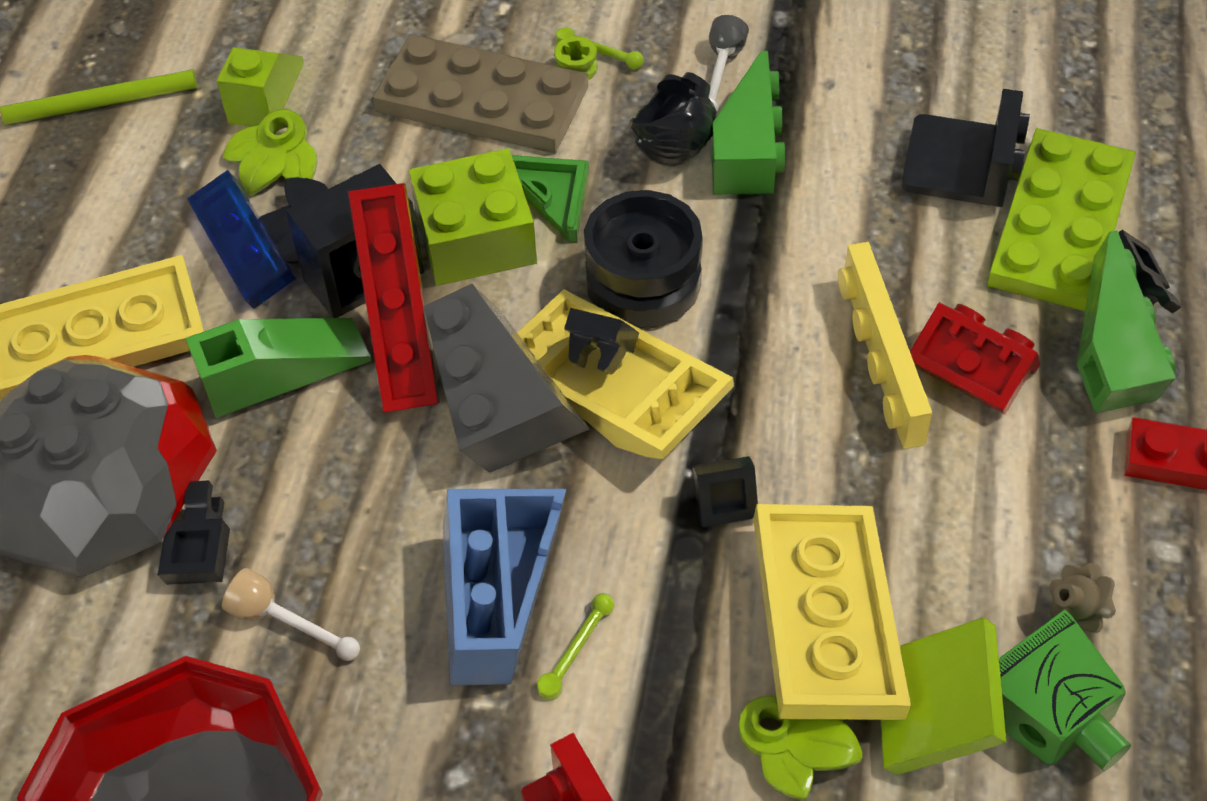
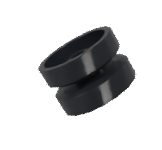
M652 190L628 191L605 200L590 214L584 228L585 265L588 297L595 306L637 328L662 326L682 317L696 303L702 279L700 260L702 257L703 236L700 220L688 204L671 194Z

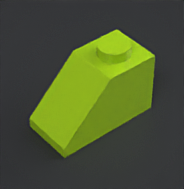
M233 47L216 80L228 123L250 127L256 126L269 113L284 109L304 65L303 56Z

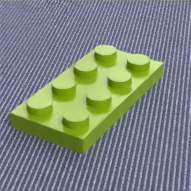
M1036 128L991 267L987 286L1085 312L1093 259L1108 233L1115 231L1136 151Z

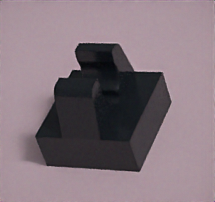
M570 308L564 327L570 333L569 360L575 365L585 368L588 355L598 347L601 357L597 369L610 375L617 370L626 352L633 354L639 336L638 331L620 319Z
M750 456L693 465L697 513L702 527L753 519L756 504H758L755 465Z

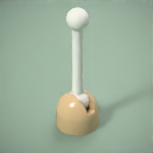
M244 568L230 582L222 601V609L229 614L248 621L258 620L270 614L336 649V654L341 660L351 661L359 655L360 645L356 639L352 637L340 638L274 603L275 595L273 588L262 575L249 568Z

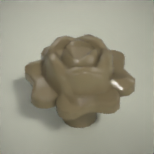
M1089 563L1081 568L1070 564L1065 565L1061 573L1062 580L1056 579L1050 583L1049 589L1053 598L1050 615L1054 618L1065 609L1082 630L1099 633L1103 628L1102 618H1112L1116 612L1112 600L1115 587L1114 580L1108 576H1101V568L1098 564Z

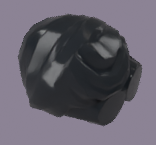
M686 72L683 77L667 74L661 79L657 85V91L649 103L643 105L636 117L630 120V127L633 131L637 147L651 161L662 166L675 167L689 161L706 146L712 137L713 121L717 117L715 106L709 99L710 85L704 79L691 72Z

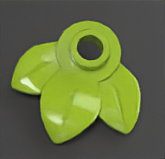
M288 109L273 111L266 115L259 125L238 131L231 137L223 153V158L226 161L240 163L239 178L249 196H254L281 175L285 179L294 177L313 179L318 163L314 148L306 141L307 127L303 118L295 111ZM288 128L283 134L275 135L280 129Z
M776 696L758 697L750 701L740 714L738 731L741 741L751 752L760 757L763 777L768 784L784 795L806 800L813 783V771L839 770L858 764L862 760V750L854 732L841 719H779ZM765 718H772L778 720L782 726L777 730L769 731L764 729L759 722Z

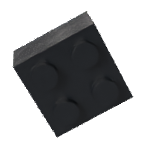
M381 164L354 175L286 210L303 280L332 318H338L366 303L348 191L397 184ZM408 198L419 272L422 274L424 273L413 202Z

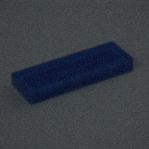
M226 170L187 198L242 297L253 309L296 279L247 195L229 170Z

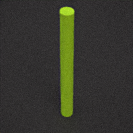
M191 69L0 106V113L4 125H10L196 89L198 86L194 70Z

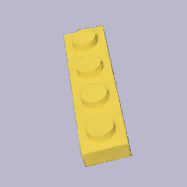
M869 242L848 245L845 268H839L838 270L839 289L844 300L850 299L854 308L852 321L856 338L859 342L865 341L869 350L867 364L873 384H881L885 395L883 397L885 421L889 429H897L903 449L925 446L932 418V410Z

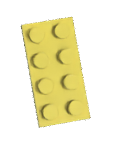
M183 255L0 304V401L11 390L40 369L69 356H98L134 367L190 351L185 338L204 332V327Z
M756 504L753 522L779 719L906 720L911 703L873 506Z

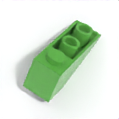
M760 51L713 121L711 156L713 195L774 194L775 173H784L785 144L784 142H775V136H781L782 108L781 106H772V101H778L779 73L778 71H770L768 51Z
M1117 230L1108 233L1093 259L1077 358V367L1095 414L1156 401L1176 378L1175 361L1172 352L1167 346H1163L1155 327L1156 317L1153 304L1148 297H1144L1136 279L1135 259L1130 250L1124 249Z
M353 318L238 319L185 338L215 418L371 362V356Z

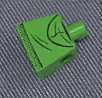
M1065 609L999 658L1005 731L1045 764H1056L1079 746L1102 771H1106L1128 752L1131 744L1109 723L1116 715L1126 694L1124 685L1074 618Z

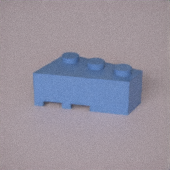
M447 489L442 529L450 685L512 683L559 525L566 489Z

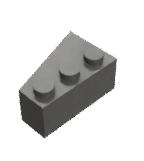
M473 284L423 306L459 450L489 473L590 429L563 396L556 383L547 375L535 359L534 354L503 313Z

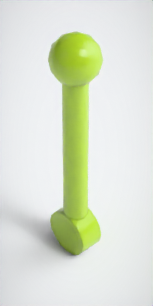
M565 27L557 30V44L567 37L576 36L573 29ZM592 41L596 45L597 53L626 62L627 67L631 70H637L643 66L644 58L638 51L626 53Z
M600 593L593 598L591 613L552 673H545L538 679V693L543 699L554 700L561 695V680L600 619L609 616L613 612L615 604L609 594Z

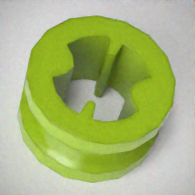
M572 36L559 41L555 46V66L588 73V80L592 79L597 73V48L590 39Z

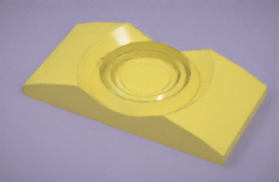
M565 289L517 332L534 354L535 359L547 375L556 383L563 396L583 420L587 421L615 447L645 457L663 460L734 387L733 377L626 321L624 322L639 332L633 354L626 352L613 374H606L597 369L601 357L598 347L588 355L585 368L575 365L569 360L570 333L564 329L570 308L616 319L620 318Z

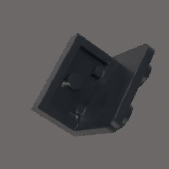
M1002 90L995 125L928 114L917 115L913 122L903 172L902 188L909 193L1003 207L1009 180L1019 181L1025 150L1015 149L1016 143H1025L1030 114L1021 113L1024 91Z

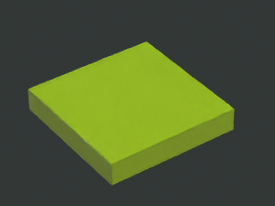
M982 617L900 645L911 707L906 720H881L884 769L897 776L1007 743L996 625Z

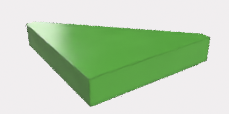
M512 155L526 200L569 242H577L589 177V161Z

